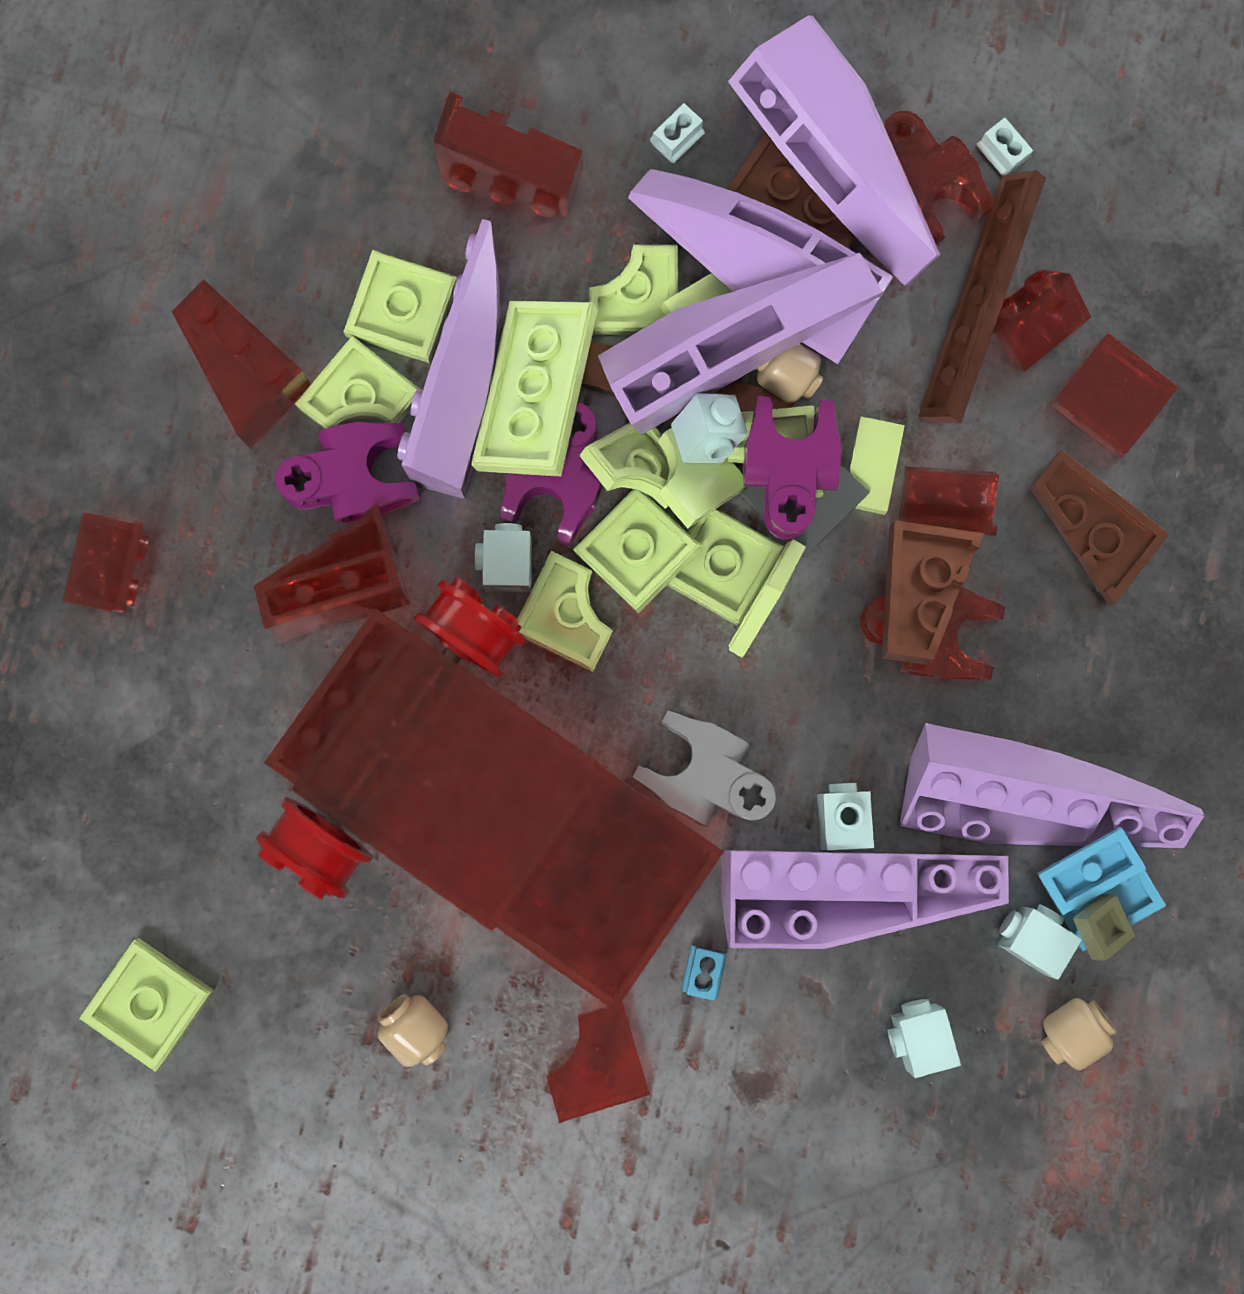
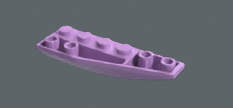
M806 16L758 46L729 79L728 83L778 149L837 218L904 285H909L940 256V253L866 84L813 16Z
M650 169L632 189L628 197L733 292L856 254L819 230L776 208L737 192L693 178ZM864 259L884 293L893 276ZM881 296L802 342L819 354L839 364Z
M484 219L481 221L477 234L471 233L465 255L468 261L463 275L460 274L457 278L453 295L454 301L449 315L444 322L442 335L427 375L424 389L417 388L412 400L411 416H415L411 434L406 432L403 434L398 449V459L402 460L403 469L411 482L416 483V486L462 499L466 498L474 470L471 463L487 403L500 337V296L495 242L491 221Z
M857 253L678 308L598 355L609 385L629 422L642 435L680 413L696 393H715L882 296L883 291L861 253Z
M925 723L911 755L900 825L901 827L987 844L1086 846L1121 827L1133 847L1185 848L1203 819L1204 814L1202 809L1154 787L1061 753L1016 741Z
M721 850V901L728 947L826 949L1008 904V856Z

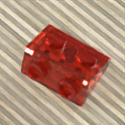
M1044 269L1031 274L1024 281L1022 288L1011 297L1004 298L993 333L997 335L1014 369L1025 372L1087 322L1091 315L1070 273Z
M905 466L899 520L996 536L998 526L993 521L999 475L992 471Z
M83 512L80 518L62 602L114 614L124 613L126 605L133 606L139 585V580L132 579L135 561L143 562L149 539L147 535L142 534L144 523L137 521L129 523Z

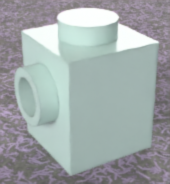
M696 393L671 424L683 463L721 464L748 435L735 395Z
M513 523L496 524L495 530H484L483 543H476L475 570L483 571V587L486 592H531L532 537L530 531H522V525Z
M857 783L829 784V794H817L821 850L874 848L870 791L857 792Z
M1039 904L1036 910L1025 906H1020L1018 911L1012 910L1000 927L999 933L1003 936L997 945L1040 973L1058 980L1082 939L1061 926L1064 921L1062 916Z
M920 999L903 1004L901 1006L903 1012L891 1015L894 1025L893 1029L888 1030L891 1048L896 1058H903L906 1071L914 1078L961 1066L946 1010L936 1003L930 1004L929 999Z

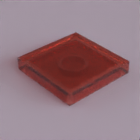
M1107 333L1050 405L1121 459L1129 452L1179 387Z

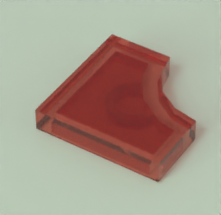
M623 1001L579 1014L580 1035L575 1051L561 1067L546 1075L559 1123L650 1095Z

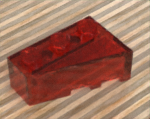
M449 91L433 139L442 180L459 191L470 192L471 189L488 193L492 199L503 204H513L515 201L531 206L533 211L543 216L554 217L558 214L568 217L583 172V150L531 127L528 129L527 135L501 124L504 115L490 109L487 117L460 106L463 97Z
M203 279L172 310V313L237 436L251 449L309 388L311 382L291 359Z
M378 504L366 510V516L342 531L340 528L329 535L330 540L309 554L305 555L302 553L254 585L264 629L279 644L411 604L389 524Z

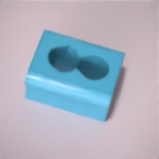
M691 945L681 991L686 992L687 995L713 1001L717 999L727 953ZM704 957H711L714 960L713 967L708 971L711 981L706 987H698L695 984V978L702 973L699 966L700 961Z

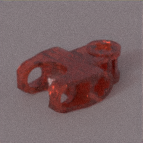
M898 111L886 119L884 123L885 130L937 248L945 239L943 227L933 211V202L940 199H949L957 202L967 215L977 222L990 213L994 207L991 193L984 181L979 163L961 139L957 136H951L938 144L923 120L917 114L910 111Z
M961 587L952 608L953 613L934 660L928 665L903 661L902 672L936 681L966 680L986 682L992 680L993 666L967 657L960 649L958 630L965 620L996 623L998 620H1003L1005 606ZM885 595L869 603L862 610L859 617V628L862 635L869 642L881 646L883 645L884 622L877 619V616L885 610Z

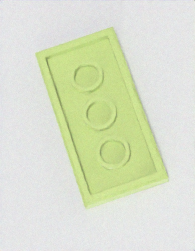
M509 302L490 382L487 403L471 463L477 471L561 477L598 311L593 302Z

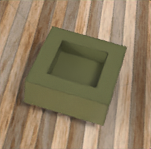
M1102 894L1073 918L1092 960H1108L1135 937L1117 895Z

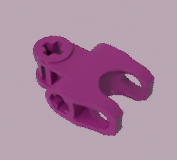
M757 396L750 433L744 446L743 486L765 487V526L776 538L783 540L795 539L803 534L814 519L816 490L837 491L841 465V440L837 429L834 401L820 400L814 414L812 434L804 439L792 440L778 433L774 426L771 397ZM785 504L792 505V512L799 514L793 523L787 522L786 514L779 513Z
M577 402L572 427L576 421L581 422L583 432L577 431L574 437L569 439L561 477L506 473L505 494L499 516L502 522L515 524L528 500L537 495H552L564 506L563 518L558 529V543L571 547L584 522L594 511L603 487L579 456L586 446L597 440L598 434L594 413L588 406Z
M353 422L326 428L318 433L321 452L285 459L278 466L275 473L277 489L292 507L300 510H310L332 505L334 521L337 524H350L381 518L394 510L420 500L418 487L415 482L383 483L371 475V466L374 459L383 451L399 447L401 438L406 432L404 423ZM305 475L309 481L304 483L305 490L298 492L294 486L299 484V477Z

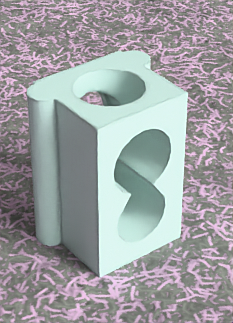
M683 103L653 133L649 140L670 162L675 163L705 133L702 129L703 120ZM681 125L687 126V128L681 129L680 137L677 140L666 138L670 135L675 136L677 127Z
M1006 118L985 132L982 139L976 145L1002 176L1009 175L1031 158L1030 155L1033 152L1032 148Z

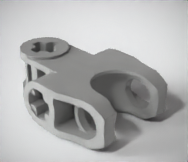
M667 711L662 720V725L687 741L691 749L689 766L684 772L668 777L648 768L638 766L632 778L651 790L671 809L706 827L717 807L746 821L760 820L767 816L775 805V789L764 776L740 764L749 747V743L713 723L694 720L675 712ZM754 785L759 788L757 796L763 802L761 806L753 805L749 810H746L742 807L745 799L739 795L741 789L749 790Z

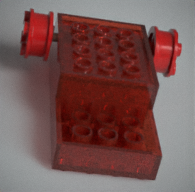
M457 577L452 584L441 580L437 585L441 593L425 615L417 613L413 618L423 628L440 639L438 643L445 647V650L441 653L407 628H403L375 608L264 762L294 784L291 788L292 791L325 813L326 816L315 812L294 799L285 797L281 802V806L285 811L270 832L261 831L256 837L257 842L262 847L258 856L279 871H283L287 867L300 876L301 879L298 885L320 900L325 895L329 897L333 895L337 898L345 899L349 893L346 883L361 863L370 864L374 857L362 844L341 828L343 826L488 930L493 932L498 928L603 1004L616 1011L724 851L609 772L605 766L458 664L461 659L468 664L472 662L500 680L504 673L499 667L515 645L523 647L527 642V639L519 633L522 628L518 624L520 621L498 605H495L492 611L482 605L484 600L479 597L480 593Z

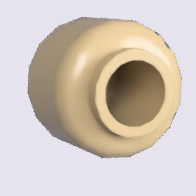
M801 342L756 368L758 370L757 383L788 404L797 401L802 396L809 399L817 391L823 380V376L818 374L821 367V357Z
M402 994L389 1003L378 1017V1021L381 1023L378 1029L379 1040L403 1066H414L420 1062L424 1065H429L446 1048L443 1040L448 1032V1023L422 995L408 997L407 994Z
M1074 998L1044 1019L1043 1026L1047 1037L1041 1040L1048 1054L1058 1065L1066 1061L1074 1069L1083 1070L1113 1049V1039L1111 1036L1116 1033V1030L1094 1000L1087 1004V1002L1080 998Z

